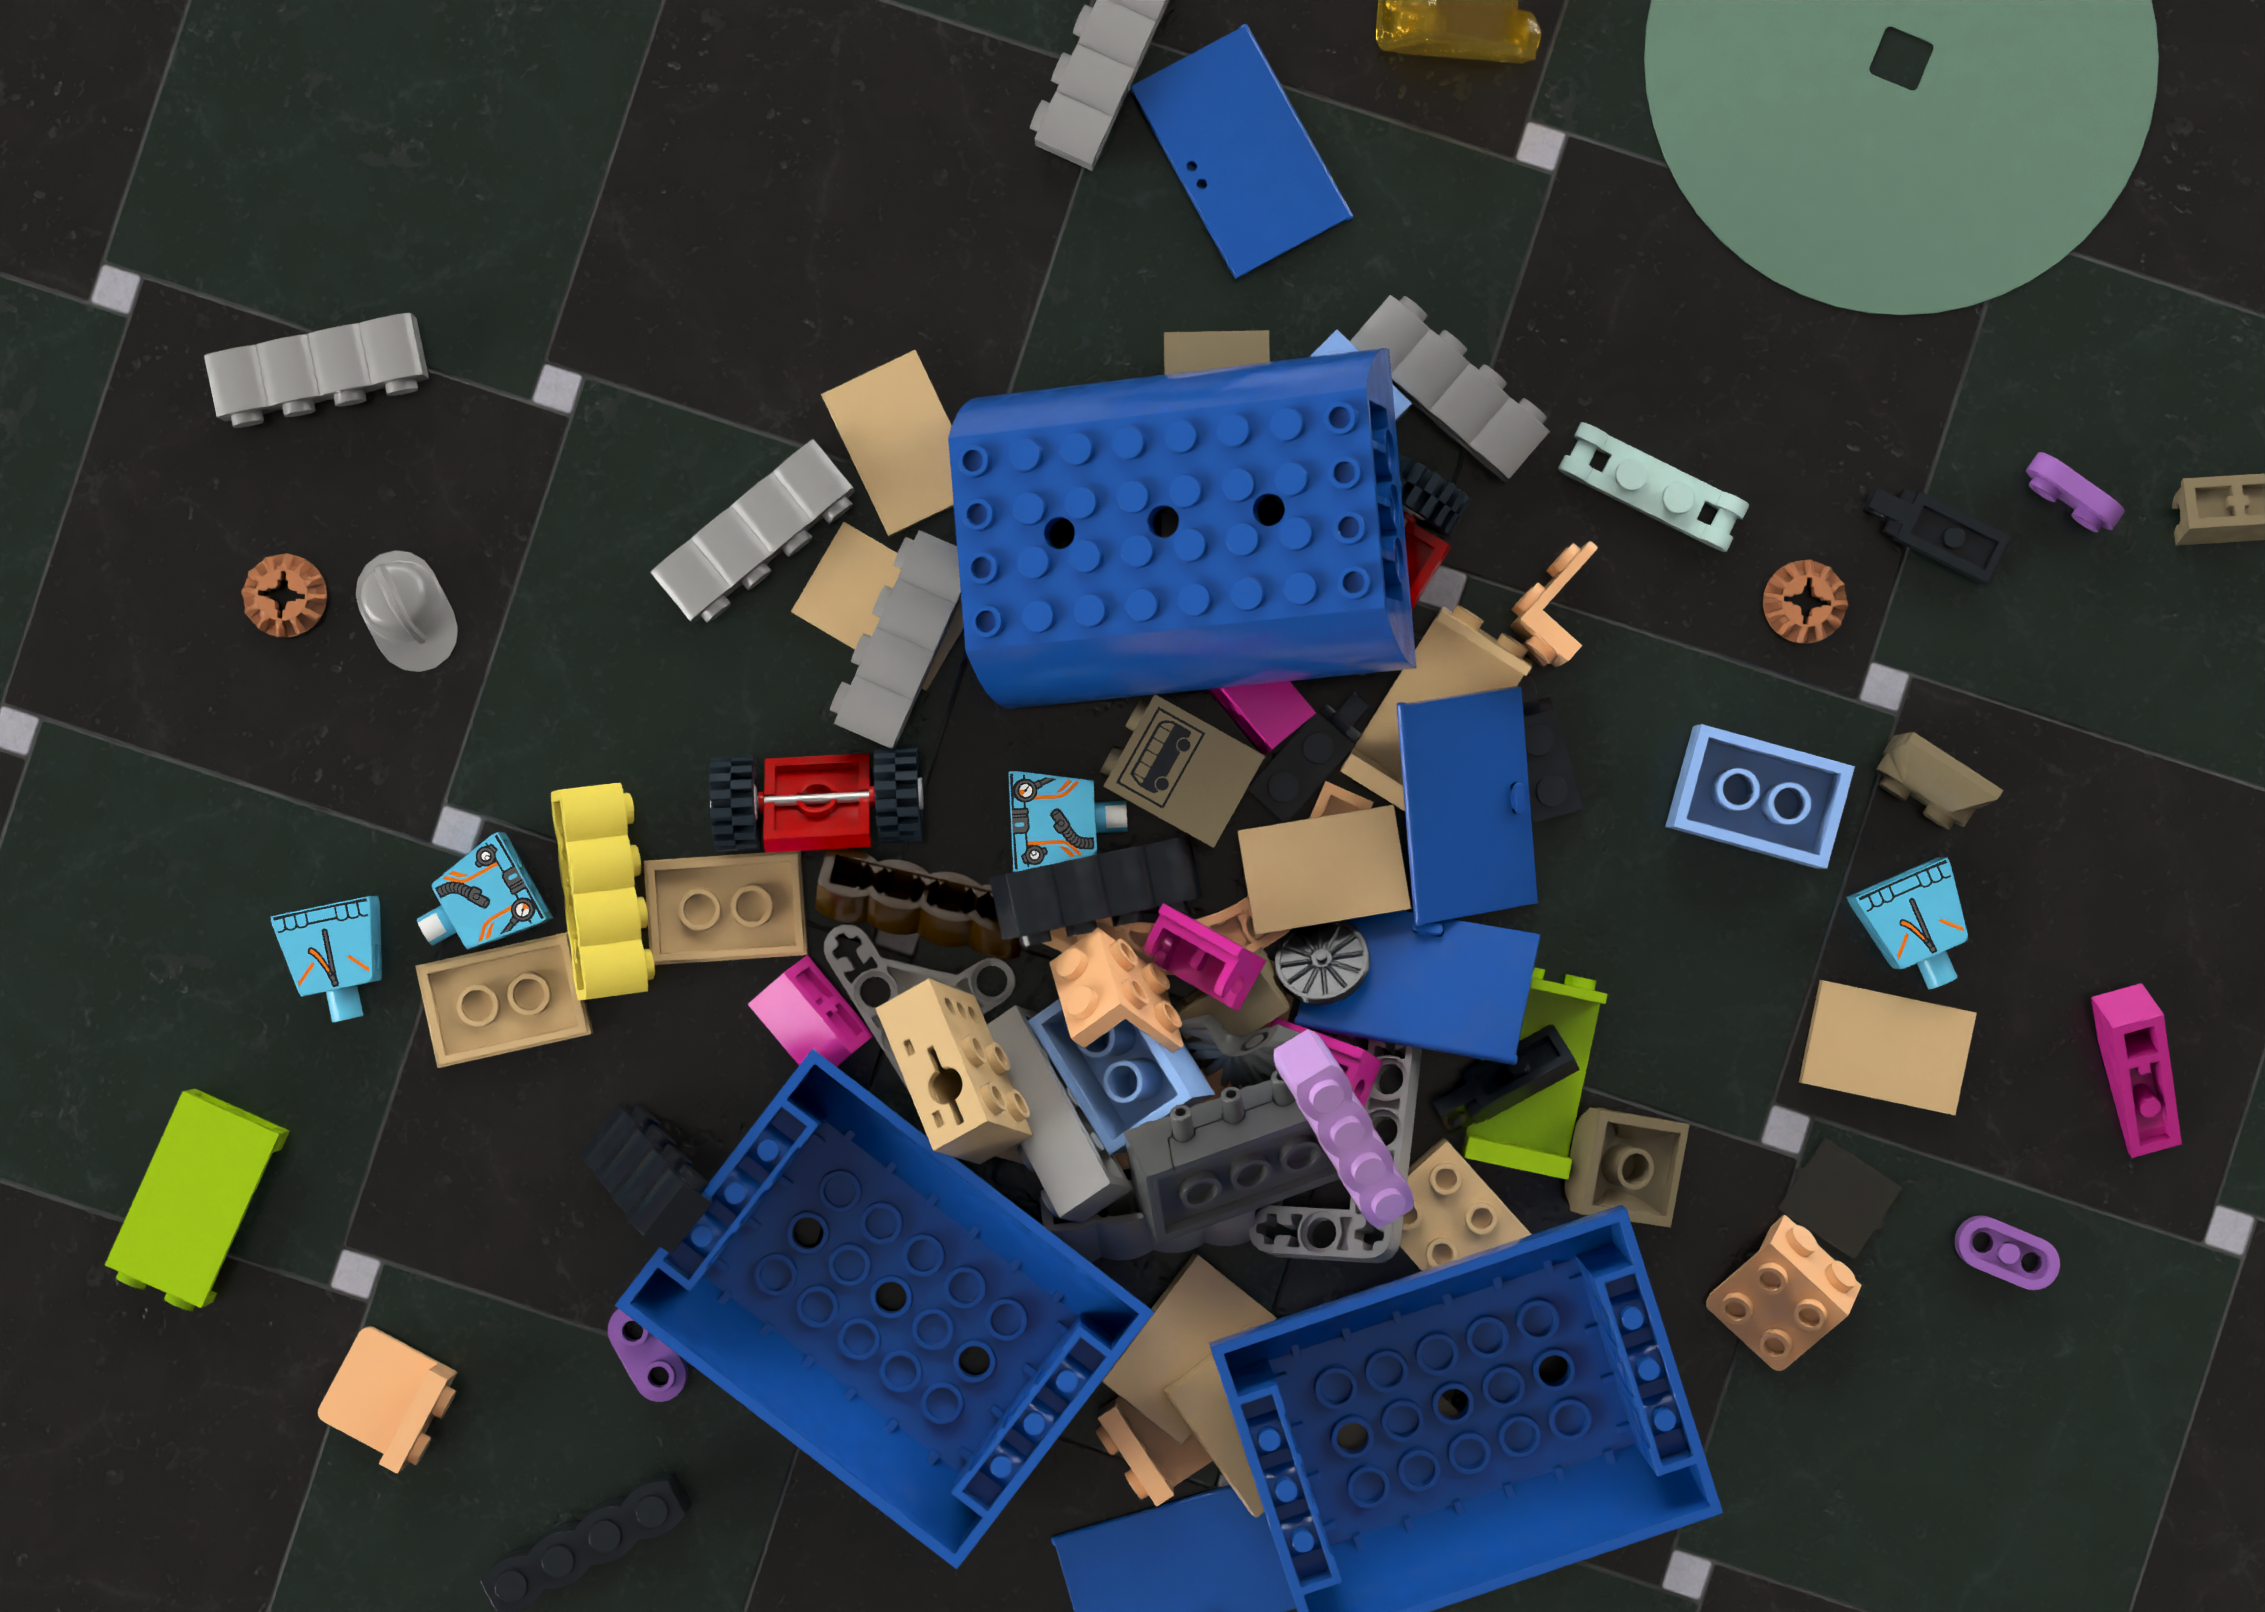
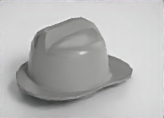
M394 550L380 554L366 564L358 578L355 595L359 611L378 648L387 660L403 670L422 672L436 668L448 659L457 643L458 625L454 611L445 593L425 560L411 552Z

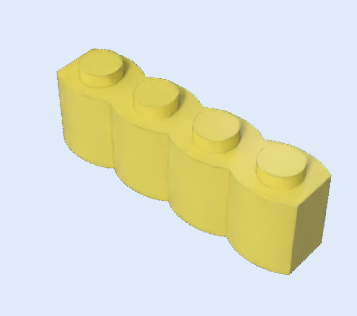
M621 782L551 792L552 816L558 843L559 870L565 896L566 924L571 945L572 970L578 1000H588L648 991V980L654 979L655 967L651 950L644 949L641 940V928H646L648 925V912L644 898L637 897L634 887V876H640L641 859L638 847L630 845L628 837V824H633L634 822L632 797L630 793H623Z

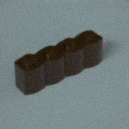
M853 848L826 850L817 884L815 907L824 916L845 923L867 921L873 927L895 935L918 933L924 939L941 946L962 947L969 945L975 951L992 958L1013 959L1020 957L1022 947L1020 946L1019 937L1002 940L991 884L981 886L973 879L954 872H935L929 874L922 867L903 860L891 859L878 862L869 854Z

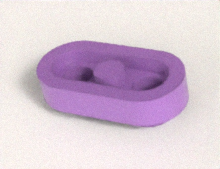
M2038 452L2026 469V473L2032 478L2029 487L2034 492L2051 502H2055L2057 498L2074 509L2071 514L2073 519L2093 532H2098L2101 527L2113 530L2125 513L2124 508L2111 496L2063 462L2046 453Z
M1981 1215L1971 1217L1965 1220L1956 1232L1955 1248L1959 1257L1965 1263L2028 1290L2043 1289L2049 1286L2059 1273L2060 1259L2053 1245L2044 1239L1991 1217ZM1985 1232L1989 1237V1244L1986 1249L1976 1251L1973 1247V1238L1976 1234ZM2033 1252L2037 1257V1265L2031 1271H2024L2021 1266L2022 1257L2027 1253Z
M617 1309L608 1323V1337L637 1390L651 1401L664 1402L673 1399L686 1385L688 1379L686 1361L644 1328L641 1338H629L625 1333V1325L628 1321L634 1320L620 1309ZM657 1366L665 1368L669 1374L668 1382L663 1385L654 1383L650 1375L652 1368Z

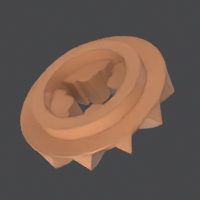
M287 553L265 557L256 567L248 571V578L244 588L241 590L245 614L257 628L269 635L283 638L298 636L310 630L320 620L327 602L326 585L318 569L306 559ZM286 573L288 588L296 591L297 594L305 595V599L287 602L281 618L279 603L268 596H264V591L271 592V589H280L281 581H284Z
M1813 560L1795 561L1781 567L1768 581L1763 596L1764 613L1770 626L1781 637L1801 644L1818 642L1830 636L1841 626L1848 607L1845 584L1833 572L1831 567ZM1807 580H1809L1811 595L1815 598H1820V601H1826L1827 605L1810 609L1809 616L1806 617L1805 624H1803L1804 616L1801 615V607L1793 605L1792 602L1784 601V597L1791 598L1802 594L1804 586L1807 585Z

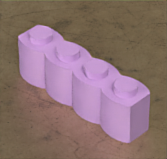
M1307 1029L1275 1048L1274 1063L1277 1071L1296 1099L1299 1109L1315 1132L1320 1145L1336 1168L1339 1178L1365 1219L1373 1226L1381 1229L1411 1211L1414 1206V1200L1409 1185L1393 1163L1392 1156L1374 1129L1370 1116L1353 1092L1348 1077L1321 1037Z

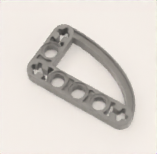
M1330 1033L1329 1037L1356 1047L1369 1040L1367 1052L1382 1061L1364 1108L1371 1118L1374 1129L1381 1121L1386 1119H1393L1396 1122L1397 1136L1386 1147L1392 1156L1393 1163L1407 1182L1422 1049ZM1396 1049L1404 1054L1405 1058L1401 1059L1392 1055L1383 1056L1385 1051L1394 1054ZM1389 1068H1400L1403 1073L1402 1086L1393 1094H1383L1379 1085L1382 1074ZM1352 1197L1350 1210L1282 1206L1283 1200L1255 1209L1256 1224L1249 1230L1252 1244L1260 1251L1275 1257L1382 1263L1391 1259L1399 1249L1404 1215L1381 1229L1376 1227V1229L1384 1233L1383 1241L1374 1242L1373 1250L1371 1245L1364 1242L1365 1234L1373 1233L1375 1226L1365 1219ZM1330 1220L1336 1227L1335 1240L1328 1247L1319 1249L1313 1242L1312 1235L1314 1229L1322 1221ZM1276 1223H1279L1289 1229L1297 1230L1298 1239L1291 1235H1277L1273 1241L1266 1237L1267 1228L1275 1227Z

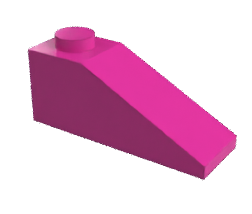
M2142 983L2091 997L2098 1044L2129 1155L2131 1158L2182 1145L2163 1012Z

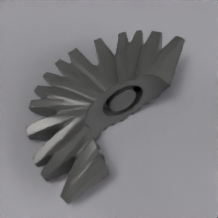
M1211 1015L1181 1020L1182 1026L1179 1028L1180 1031L1192 1035V1037L1184 1040L1183 1043L1187 1049H1191L1189 1052L1193 1059H1212L1203 1068L1202 1072L1209 1076L1223 1068L1220 1085L1226 1088L1230 1081L1231 1086L1239 1090L1241 1086L1244 1088L1271 1080L1272 1073L1277 1070L1274 1063V1049L1300 1034V1032L1277 1024L1270 1028L1265 1027L1255 1030L1247 1035H1228L1229 1031L1228 1029H1223V1023L1215 1020Z

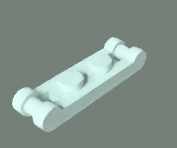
M1584 422L1580 423L1574 435V438L1578 441L1571 455H1564L1558 467L1561 473L1714 549L1727 552L1733 540L1730 532L1736 520L1744 518L1749 507L1746 501L1730 493L1723 492L1619 441L1597 427ZM1596 450L1609 456L1602 472L1589 465ZM1704 503L1718 510L1711 525L1697 520Z

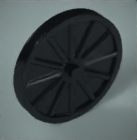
M1344 920L1293 928L1282 938L1275 954V969L1284 990L1293 998L1313 1005L1331 1004L1347 998L1362 985L1370 967V954L1365 938L1356 927Z

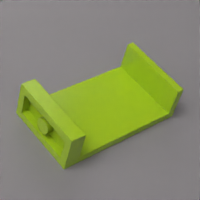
M1534 968L1520 1040L1550 1024L1554 1025L1576 1059L1580 1070L1489 1120L1486 1119L1484 1122L1473 1123L1467 1126L1461 1155L1472 1160L1568 1180L1573 1160L1568 1157L1600 1003L1606 1004L1608 994L1595 991L1596 980L1566 974L1564 984L1543 980L1545 969Z
M195 1088L182 1091L105 1266L119 1271L116 1278L129 1286L145 1290L147 1285L166 1292L164 1300L181 1309L194 1311L195 1306L203 1308L213 1303L217 1293L211 1291L257 1186L272 1153L282 1150L290 1131Z

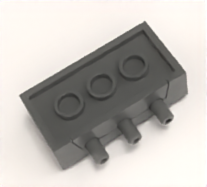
M1277 1070L1272 1073L1271 1080L1246 1086L1240 1090L1236 1087H1227L1221 1092L1220 1098L1206 1103H1199L1190 1108L1186 1105H1176L1171 1109L1169 1116L1155 1121H1148L1138 1127L1124 1131L1135 1200L1157 1245L1340 1179L1336 1168L1323 1150L1315 1132L1299 1109L1296 1099Z

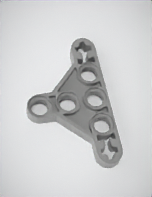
M843 924L835 927L828 933L824 942V953L827 961L907 1090L908 1087L876 1011L877 1007L867 1005L862 999L861 987L863 982L870 977L884 979L890 986L891 994L889 1000L930 978L974 995L982 1014L1004 1002L1015 988L1016 976L1013 968L1002 959L986 958L960 974L882 957L869 934L855 924ZM842 933L849 939L856 936L861 939L862 945L856 951L863 964L870 957H873L878 965L877 968L862 972L853 983L849 980L846 972L855 970L854 964L847 956L838 959L834 952L840 946L837 937ZM997 966L1005 972L1007 986L1000 995L987 996L979 990L977 976L983 968Z

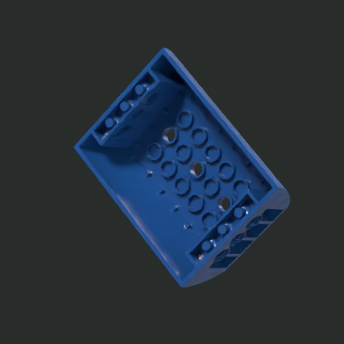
M1379 348L977 397L968 400L957 413L951 427L948 442L965 650L984 690L1001 707L1015 709L1417 668L1389 349ZM1277 495L1284 503V516L1277 524L1265 526L1258 516L1259 505L1266 497ZM1165 507H1172L1179 517L1178 528L1173 535L1161 538L1154 530V517L1159 510ZM1068 519L1075 529L1074 540L1068 547L1057 549L1050 539L1051 528L1057 521Z
M814 1049L809 1052L709 1182L705 1192L713 1201L711 1206L672 1254L659 1247L615 1304L618 1309L955 1569H958L1154 1313L1147 1305L956 1158L933 1151L925 1134ZM808 1217L817 1220L821 1224L823 1238L818 1245L805 1247L796 1241L794 1226L798 1220ZM896 1282L905 1289L907 1300L901 1309L888 1311L879 1305L876 1294L882 1284ZM970 1346L983 1348L990 1358L988 1369L979 1375H971L965 1372L959 1361L960 1354L964 1349Z
M1623 1205L1209 1342L1297 1612H1431L1723 1514L1627 1209ZM1552 1355L1565 1358L1567 1370L1561 1379L1549 1382L1540 1378L1539 1367L1545 1358ZM1450 1389L1461 1390L1467 1396L1466 1406L1456 1415H1446L1438 1409L1440 1396ZM1348 1423H1358L1366 1429L1364 1442L1354 1449L1344 1448L1337 1442L1339 1430Z

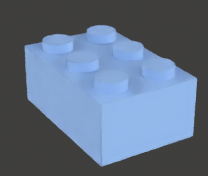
M1696 725L1692 727L1665 827L1808 867L1827 869L1855 766L1707 725Z
M1060 999L1028 1021L1109 1155L1127 1153L1124 1131L1138 1127L1145 1122L1169 1116L1171 1109L1176 1105H1186L1190 1108L1193 1105L1204 1103L1215 1095L1184 1043L1182 1048L1173 1053L1126 1019L1085 1048L1070 1038Z

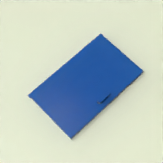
M1247 24L1241 25L1236 31L1130 86L1131 93L1235 280L1338 224L1353 219L1354 216Z
M1512 686L1411 703H1397L1414 924L1416 926H1423L1426 923L1538 903L1521 687Z
M1395 911L1344 920L1361 932L1368 946L1370 967L1364 982L1353 994L1335 1003L1313 1005L1300 1001L1298 1014L1294 1019V1024L1304 1028L1515 1065L1518 1060L1516 1054L1541 939L1540 934L1454 919L1416 926L1414 924L1413 912Z
M1231 1485L1058 1534L1051 1538L1052 1544L1056 1546L1074 1612H1286L1296 1609L1265 1512L1257 1518L1251 1515Z

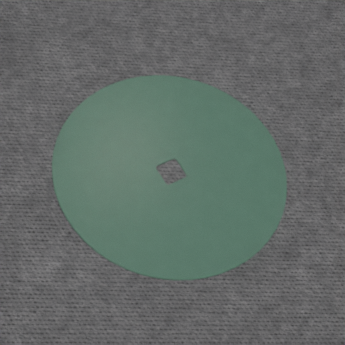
M1651 0L1646 23L1644 50L1646 94L1653 127L1664 159L1678 187L1696 214L1715 236L1745 263L1772 281L1802 296L1839 308L1871 314L1902 316L1940 313L1969 307L1999 297L2030 282L2060 262L2084 241L2106 216L2126 186L2140 157L2151 124L2157 93L2159 65L2157 25L2152 0ZM1887 27H1893L1933 45V51L1916 90H1909L1875 76L1870 72L1871 63Z

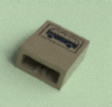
M1157 695L1153 696L1150 704L1140 699L1125 726L1134 731L1126 747L1123 750L1114 745L1100 770L1101 774L1108 777L1103 787L1214 848L1265 755Z

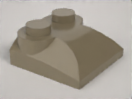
M1915 732L1894 735L1883 751L1884 758L1876 768V772L1883 777L1879 783L1880 787L1903 801H1906L1909 795L1927 806L1923 812L1927 818L1948 830L1951 829L1954 823L1965 827L1976 809L1996 801L2003 792L2001 788Z
M1589 1107L1576 1123L1570 1151V1158L1573 1160L1569 1179H1565L1564 1187L1570 1210L1582 1215H1592L1623 1205L1627 1209L1631 1222L1671 1228L1690 1124L1617 1112L1604 1108Z

